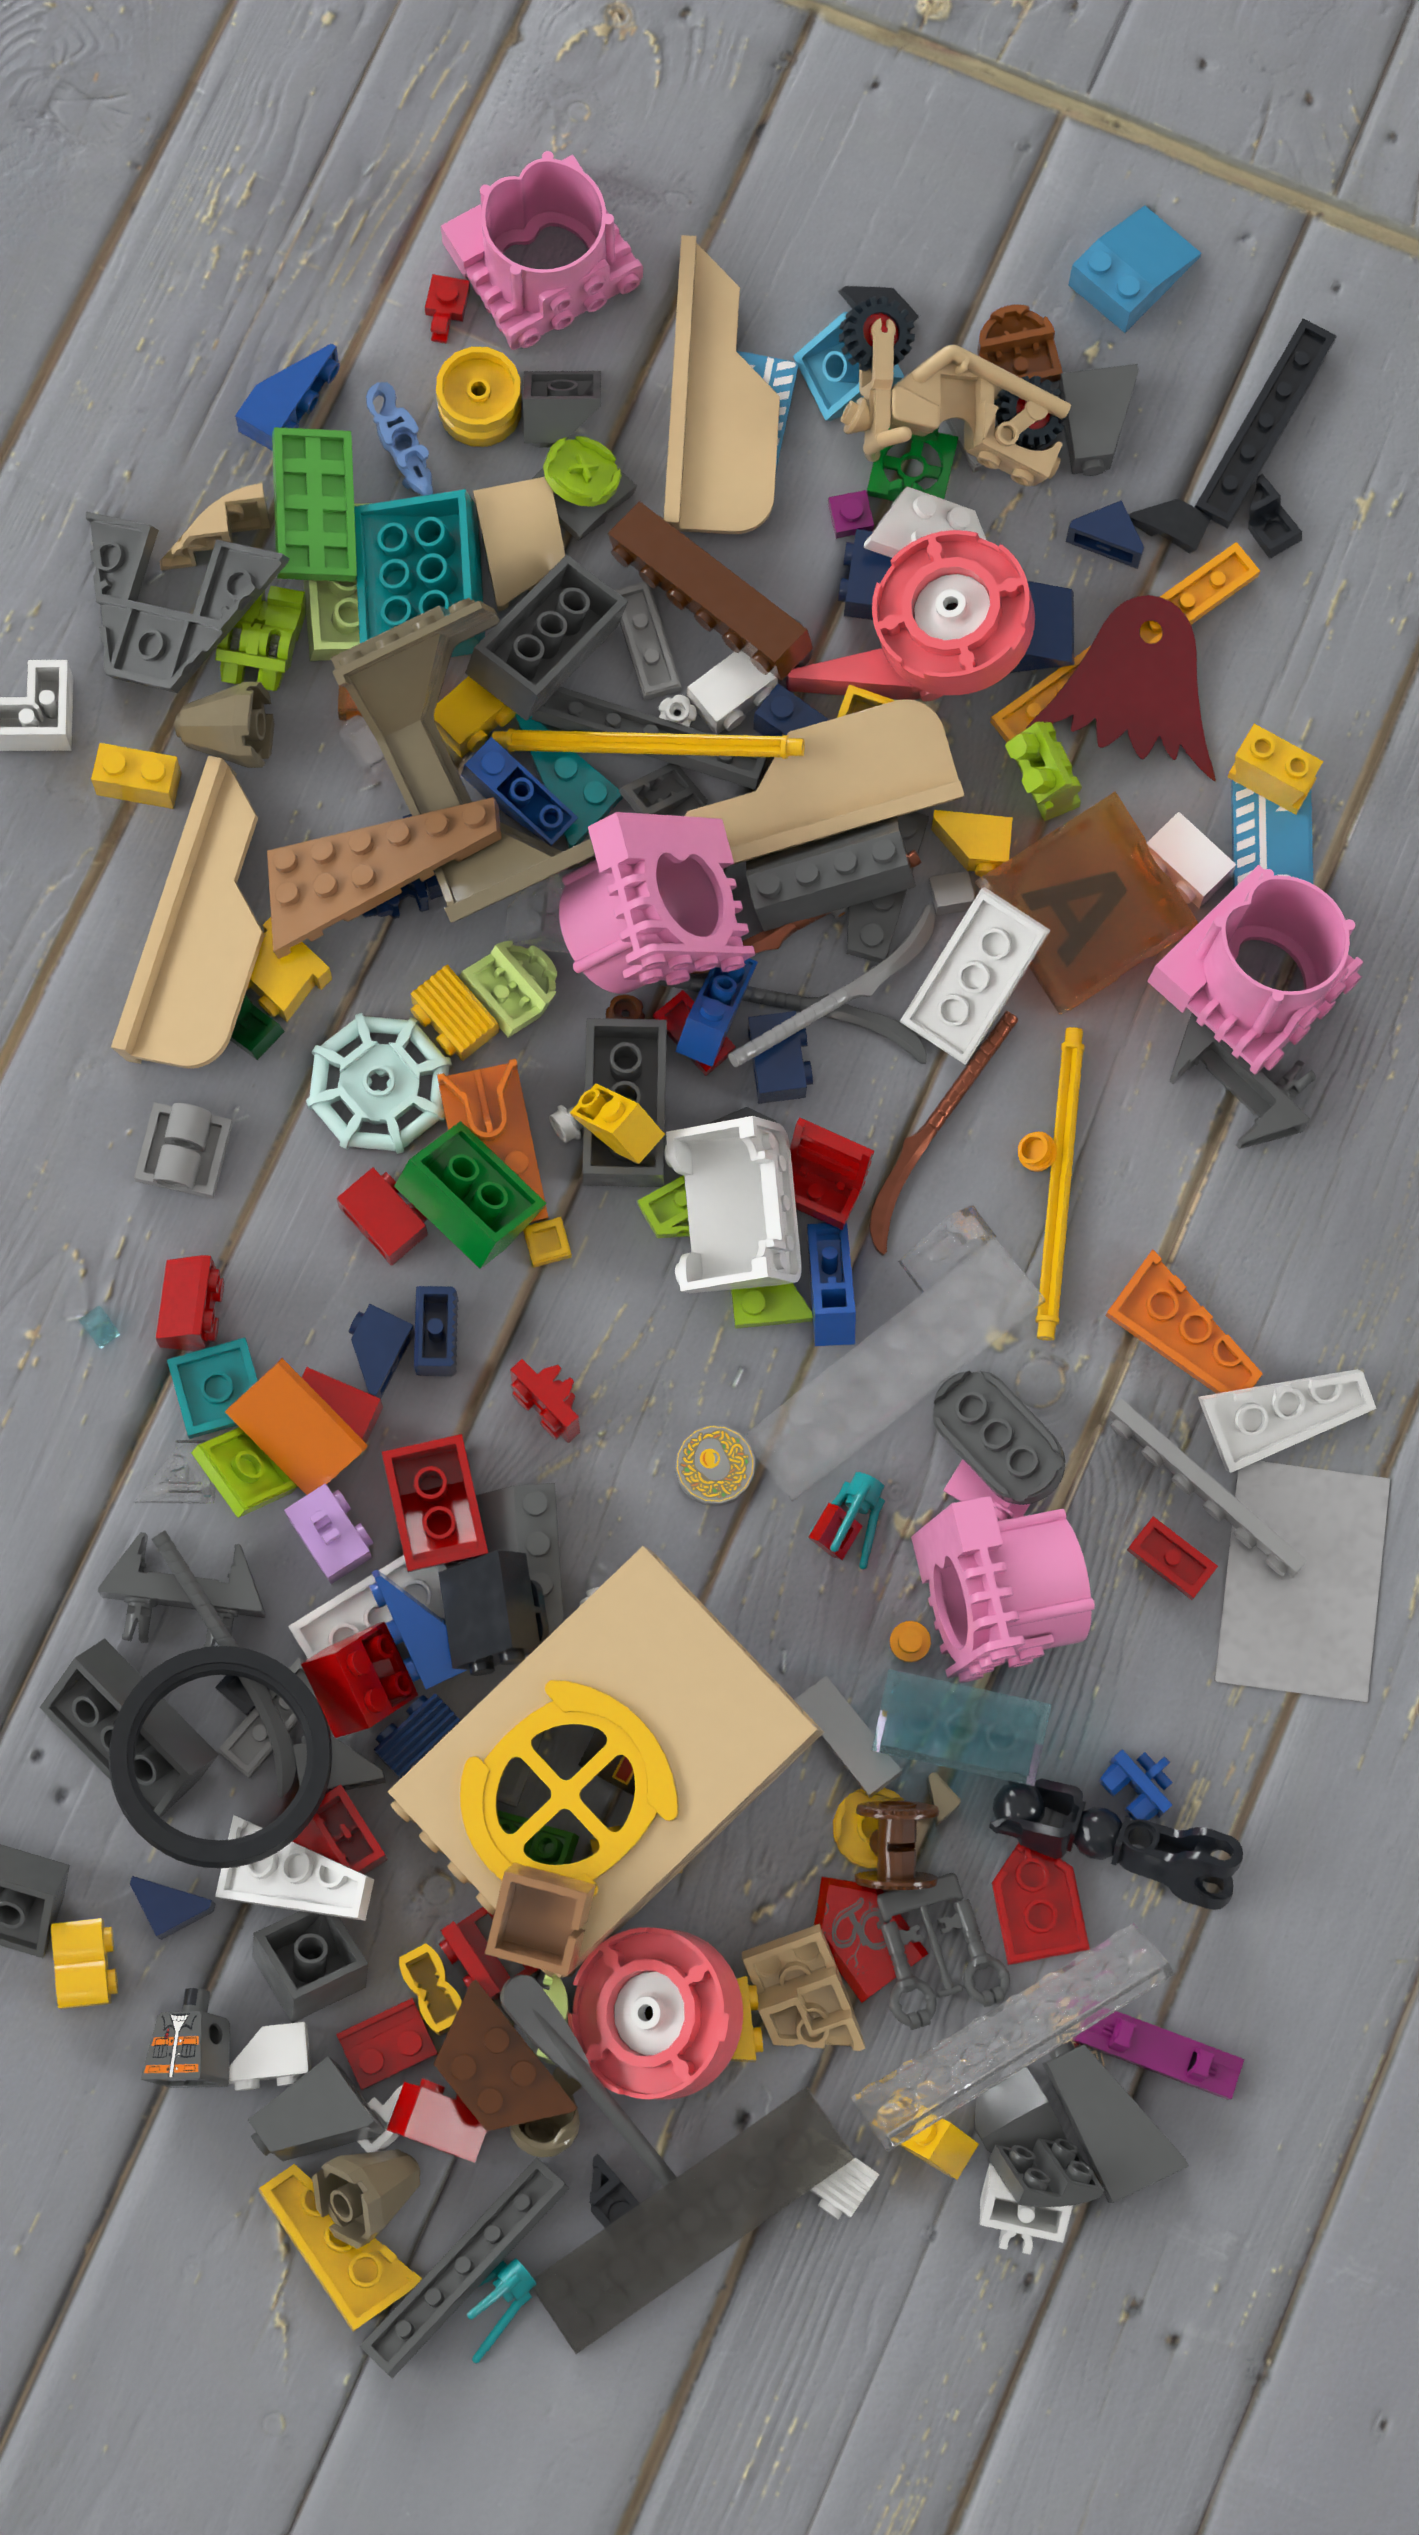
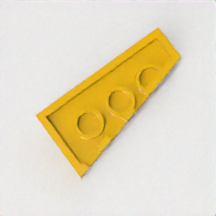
M295 2164L258 2189L353 2332L411 2292L422 2280L416 2272L410 2270L397 2258V2255L387 2246L381 2244L376 2238L359 2249L335 2238L328 2228L335 2224L329 2214L322 2218L316 2209L312 2179Z

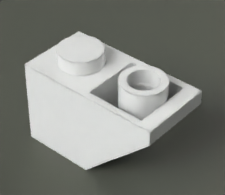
M305 2022L262 2026L229 2066V2084H235V2091L259 2089L260 2081L277 2079V2086H291L311 2070L307 2024Z

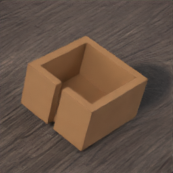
M513 1863L504 1871L485 1954L568 1976L577 1966L585 1930L580 1928L588 1920L596 1884Z

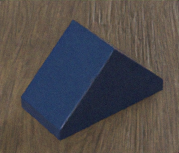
M1122 500L1071 520L1068 528L1067 543L1138 569L1144 545Z
M132 1876L130 1881L131 1888L156 1937L160 1940L211 1914L216 1906L213 1900Z

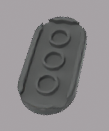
M965 1371L957 1373L946 1380L938 1389L933 1402L935 1404L933 1422L943 1439L1002 1500L1012 1504L1026 1505L1038 1502L1049 1496L1058 1487L1065 1471V1455L1056 1437L994 1374L980 1371L981 1373Z

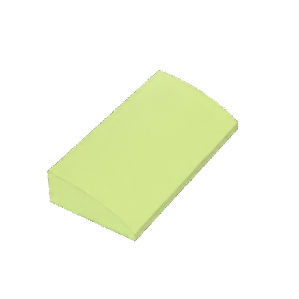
M354 503V506L366 505V504ZM357 577L355 582L303 580L310 661L331 660V657L360 644Z

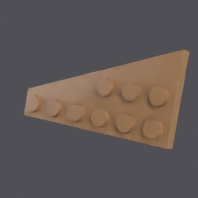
M494 797L267 850L273 952L280 959L290 954V948L307 938L310 942L323 936L322 930L341 920L351 921L402 893L401 888L420 878L423 882L434 876L433 870L451 860L461 861L500 840L499 806Z

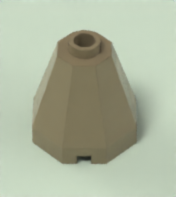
M243 682L187 703L182 708L181 713L176 715V735L181 738L188 748L247 768H262L265 764L262 759H269L272 754L274 718L273 714H265L264 704H271L270 694L261 682Z
M399 2149L337 2156L326 2162L321 2167L322 2170L312 2176L316 2209L322 2218L328 2214L335 2224L328 2228L334 2237L356 2249L371 2242L420 2186V2167L417 2161Z

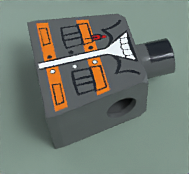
M187 1988L185 1989L182 2012H161L157 2016L141 2080L169 2088L229 2086L230 2023L227 2018L207 2013L210 1998L209 1991Z

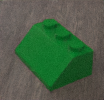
M461 1121L410 1158L394 1186L479 1269L503 1252L547 1204Z

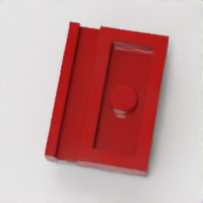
M413 1998L336 2034L362 2091L438 2055Z

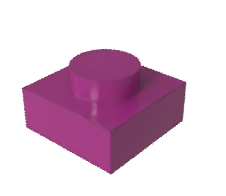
M866 490L828 497V506L836 539L855 535L856 529L874 531V521Z

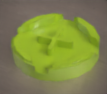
M576 436L575 440H566L567 437L559 439L550 447L543 465L545 479L551 489L564 500L578 506L594 507L606 503L615 494L621 478L620 468L618 470L615 464L616 458L613 453L600 442L588 437Z

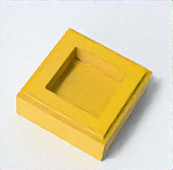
M561 1217L528 1225L523 1230L533 1268L572 1258Z

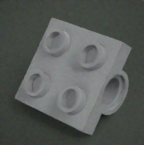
M154 1102L134 1175L135 1182L214 1199L233 1126L232 1119L214 1116L208 1110L191 1104L174 1103L173 1106Z

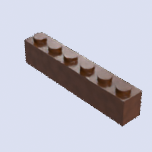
M639 501L608 532L613 547L611 553L624 567L631 565L637 569L640 577L647 585L653 589L659 586L666 592L668 599L678 609L683 610L686 607L694 613L696 621L707 631L716 630L722 635L723 641L731 650L736 653L742 650L751 657L750 661L761 673L767 675L770 672L782 681L813 649L807 628Z

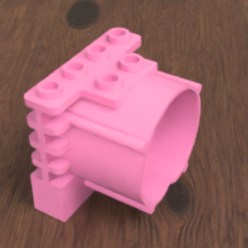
M545 151L542 154V158L529 163L522 170L519 177H504L494 182L491 186L482 185L480 187V205L441 225L443 245L464 278H469L474 291L481 297L484 307L495 319L496 326L500 332H503L512 350L520 347L528 348L534 345L545 333L553 329L561 330L573 322L575 317L586 311L594 312L606 304L608 299L619 293L627 294L633 291L643 279L642 264L632 254L628 242L624 241L621 237L620 230L614 223L613 215L608 214L598 186L583 171L573 154L563 160L554 159L552 152ZM551 226L560 227L572 232L588 249L576 261L554 269L528 268L513 262L503 255L513 245L531 244L542 229Z
M615 812L588 826L596 860L562 877L565 887L559 903L560 927L565 944L575 961L573 969L576 973L583 972L593 983L606 991L626 994L660 980L666 981L667 985L684 983L690 979L689 974L695 971H706L715 967H721L722 972L735 971L745 966V960L756 955L753 946H743L741 937L749 933V928L746 923H737L735 914L741 912L743 906L741 901H734L731 890L737 888L736 880L734 878H727L723 871L724 868L734 864L722 819Z
M1258 865L1156 964L1147 982L1182 1013L1188 1008L1198 1017L1196 1022L1201 1027L1204 1025L1208 1026L1215 1033L1214 1039L1219 1043L1224 1041L1233 1049L1231 1054L1237 1059L1242 1057L1251 1065L1249 1070L1256 1075L1263 1067L1270 1071L1285 1055L1281 1049L1289 1041L1296 1045L1311 1029L1310 1025L1316 1018L1321 1020L1336 1004L1335 1000L1342 992L1347 994L1358 983L1362 976L1357 972L1362 966L1363 961L1359 957L1353 959L1348 955L1349 936L1355 928V922L1351 919L1345 920L1340 908L1327 893L1314 884L1299 878L1274 876V872L1271 869L1264 870ZM1249 940H1260L1283 949L1297 963L1302 973L1304 990H1276L1252 979L1235 961L1239 954L1240 945Z
M992 1496L950 1504L911 1536L922 1584L929 1583L931 1596L928 1598L930 1607H933L936 1618L934 1622L935 1630L940 1631L944 1642L940 1645L941 1654L949 1653L956 1662L945 1670L947 1678L958 1677L960 1683L978 1680L984 1677L983 1674L994 1671V1667L1005 1664V1662H1008L1009 1668L1033 1663V1659L1044 1656L1045 1649L1080 1643L1087 1638L1091 1625L1092 1610L1095 1609V1605L1091 1598L1089 1578L1078 1539L1066 1519L1064 1509L998 1521Z

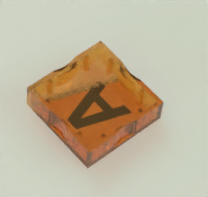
M1116 791L975 881L980 890L983 887L987 888L1051 930L1030 963L1029 968L1059 1015L1072 1010L1115 982L1122 974L1142 961L1155 956L1180 940L1198 924L1197 919L1171 878L1155 862L1145 837Z

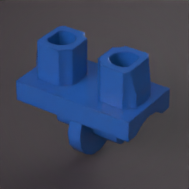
M1121 1749L1110 1760L1109 1763L1111 1765L1099 1779V1783L1112 1797L1127 1784L1135 1790L1139 1796L1124 1809L1132 1820L1141 1819L1149 1821L1155 1815L1160 1818L1169 1810L1172 1804L1151 1780L1154 1779L1163 1790L1168 1788L1173 1782L1162 1770L1171 1762L1164 1756L1159 1762L1155 1763L1144 1752L1136 1759L1147 1771L1144 1773L1128 1754Z

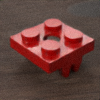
M521 1359L510 1369L512 1380L510 1386L514 1390L512 1392L513 1397L527 1411L533 1407L539 1413L542 1419L540 1424L554 1439L557 1440L561 1436L567 1443H570L580 1433L579 1416L572 1410L575 1395L571 1392L574 1380L570 1377L563 1382L560 1379L554 1381L562 1371L559 1365L544 1368L537 1374Z

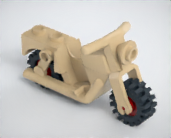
M875 296L862 301L845 315L846 319L841 322L839 328L843 330V333L839 335V342H845L846 346L841 349L843 354L845 355L849 352L852 356L848 361L852 365H855L857 362L859 363V391L864 398L860 397L856 403L850 401L840 421L845 424L844 433L846 434L865 431L863 451L868 461H877L880 458V451L882 449L907 442L911 439L912 434L926 436L936 430L943 421L958 418L964 421V450L977 457V461L983 466L991 469H1000L1010 474L1013 481L1024 486H1035L1047 478L1051 479L1055 475L1061 461L1057 456L1063 443L1057 441L1042 451L1032 450L1051 442L1057 437L1058 433L1062 432L1064 425L1061 422L1067 419V414L1071 408L1070 403L1057 397L1061 394L1059 388L1053 391L1050 389L1053 384L1047 379L1044 382H1040V376H1033L1030 379L1028 376L1020 378L960 346L947 345L927 358L892 386L894 366L910 353L912 347L909 344L915 340V334H910V330L914 328L913 320L907 322L905 319L909 312L906 309L900 312L897 309L900 303L896 300L888 303L889 297L882 296L876 300Z

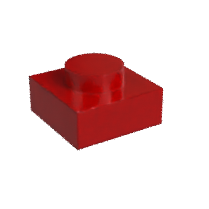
M828 1503L808 1538L830 1556L843 1561L863 1526L854 1519L838 1551L832 1552L830 1547L847 1512L837 1505Z

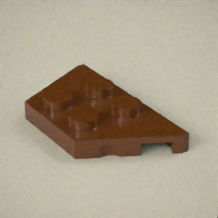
M475 1979L471 1982L436 2057L434 2066L486 2131H491L575 2111L578 2107Z

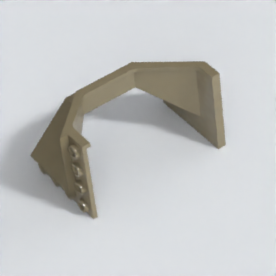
M467 598L453 604L448 609L439 605L331 657L335 670L332 672L338 685L347 689L374 735L412 816L472 802L435 724L434 713L455 647L461 642L495 627L500 622L495 609L481 601L475 602ZM500 822V840L461 861L451 860L434 870L447 904L444 910L450 922H457L562 871L574 870L596 860L591 839L563 852Z

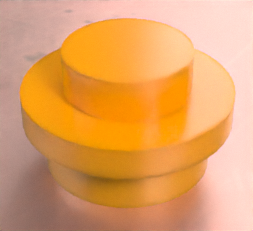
M1044 1132L1029 1133L1021 1139L1018 1145L1019 1160L1030 1171L1039 1172L1049 1168L1057 1156L1055 1140Z
M905 1621L893 1629L889 1643L892 1653L898 1659L904 1662H916L924 1658L928 1653L931 1638L928 1630L922 1624L915 1621Z

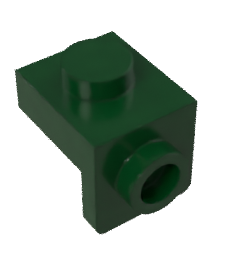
M245 994L230 1041L258 1060L284 1033V1030L279 1023L255 1007Z

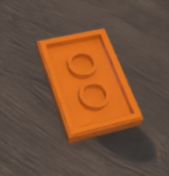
M283 1358L225 1411L306 1495L325 1483L327 1485L368 1446Z

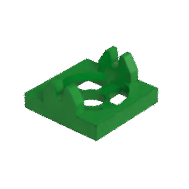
M939 428L926 436L912 434L910 440L913 441L910 452L900 458L887 455L894 445L885 447L880 451V458L873 462L867 496L895 501L906 487H910L945 499L959 437L938 432ZM924 443L929 444L938 453L941 467L927 464L926 459L922 456ZM908 459L918 460L923 466V472L919 476L909 477L902 472V463ZM884 468L897 471L901 479L890 482L886 477ZM925 477L937 480L936 483L925 490L918 484Z

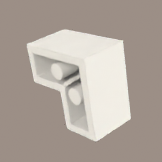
M28 660L27 697H0V751H72L73 674L68 660Z

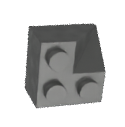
M299 1911L253 1934L252 1957L292 2023L366 1988L368 1963L340 1917Z

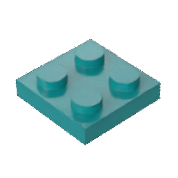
M246 1337L167 1359L189 1439L238 1426L225 1411L258 1380Z

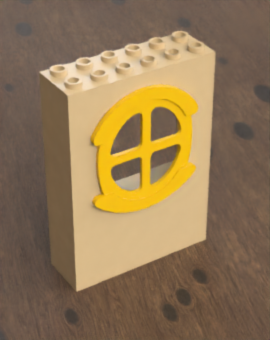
M642 1546L387 1792L394 1799L390 1804L394 1811L407 1823L411 1820L423 1830L419 1837L434 1853L440 1851L452 1861L447 1865L448 1869L463 1884L468 1882L475 1886L480 1892L476 1899L491 1915L495 1913L504 1871L513 1863L596 1884L588 1920L580 1928L584 1929L585 1933L576 1968L568 1976L542 1970L549 1977L556 1974L558 1978L571 1977L578 1971L585 1959L602 1942L614 1936L799 1758L824 1731L653 1551ZM577 1724L598 1728L607 1737L606 1745L569 1780L560 1778L532 1747V1740L536 1735L554 1727ZM624 1755L632 1764L634 1772V1800L623 1827L618 1832H611L581 1800L580 1793L615 1757ZM515 1757H520L549 1787L551 1797L515 1833L507 1834L499 1824L497 1815L498 1787L509 1761ZM562 1809L570 1810L598 1840L600 1845L599 1850L594 1855L584 1860L564 1865H549L533 1861L524 1851L526 1843Z

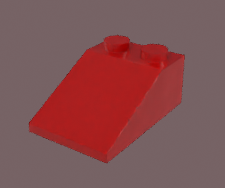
M462 1434L382 1452L408 1572L488 1554Z

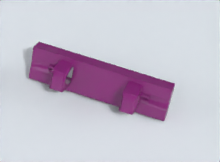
M1089 2000L1084 2003L1072 2042L1080 2045L1085 2044L1088 2048L1227 2100L1233 2097L1245 2060ZM1194 2051L1197 2053L1196 2063L1192 2069L1187 2071Z

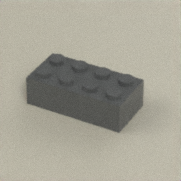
M566 555L474 647L465 674L527 721L618 627L628 601L570 556Z
M586 1019L585 1092L597 1083L639 1103L664 1134L667 1020ZM584 1127L583 1186L663 1187L665 1135L640 1164H637L617 1154Z

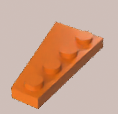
M1152 1249L1105 1316L1216 1394L1254 1387L1263 1373L1235 1341L1221 1330L1214 1322L1213 1316L1204 1306L1199 1305L1186 1290L1187 1287L1183 1282L1169 1271L1162 1263L1161 1257Z

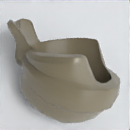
M556 2067L553 2072L554 2079L576 2105L573 2094L581 2089L582 2085L573 2078L568 2079V2074L559 2067ZM578 2108L571 2113L510 2126L511 2137L520 2149L534 2157L556 2156L568 2149L578 2135L580 2126Z

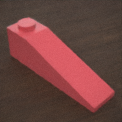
M882 648L794 668L786 677L787 690L793 692L845 696L850 684L896 700H915L921 698L922 701H932L943 696L919 689L904 680L890 665Z

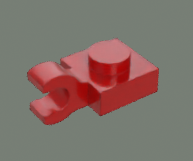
M432 274L425 305V315L433 316L430 329L433 332L431 341L447 344L451 320L463 322L470 292V280Z

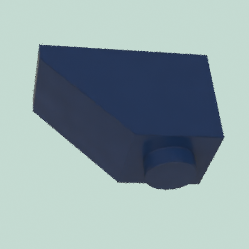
M369 1304L365 1313L359 1311L356 1314L349 1333L353 1335L351 1341L368 1393L381 1399L413 1339L415 1331L413 1324Z

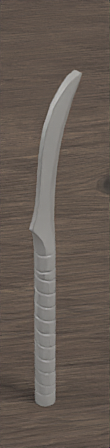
M932 903L924 907L920 918L910 934L887 958L849 984L729 1053L728 1057L731 1064L737 1068L847 1002L859 997H871L879 985L912 961L925 948L933 934L935 923V910Z

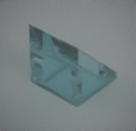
M97 1306L79 1319V1322L100 1349L120 1335L113 1322L100 1306Z

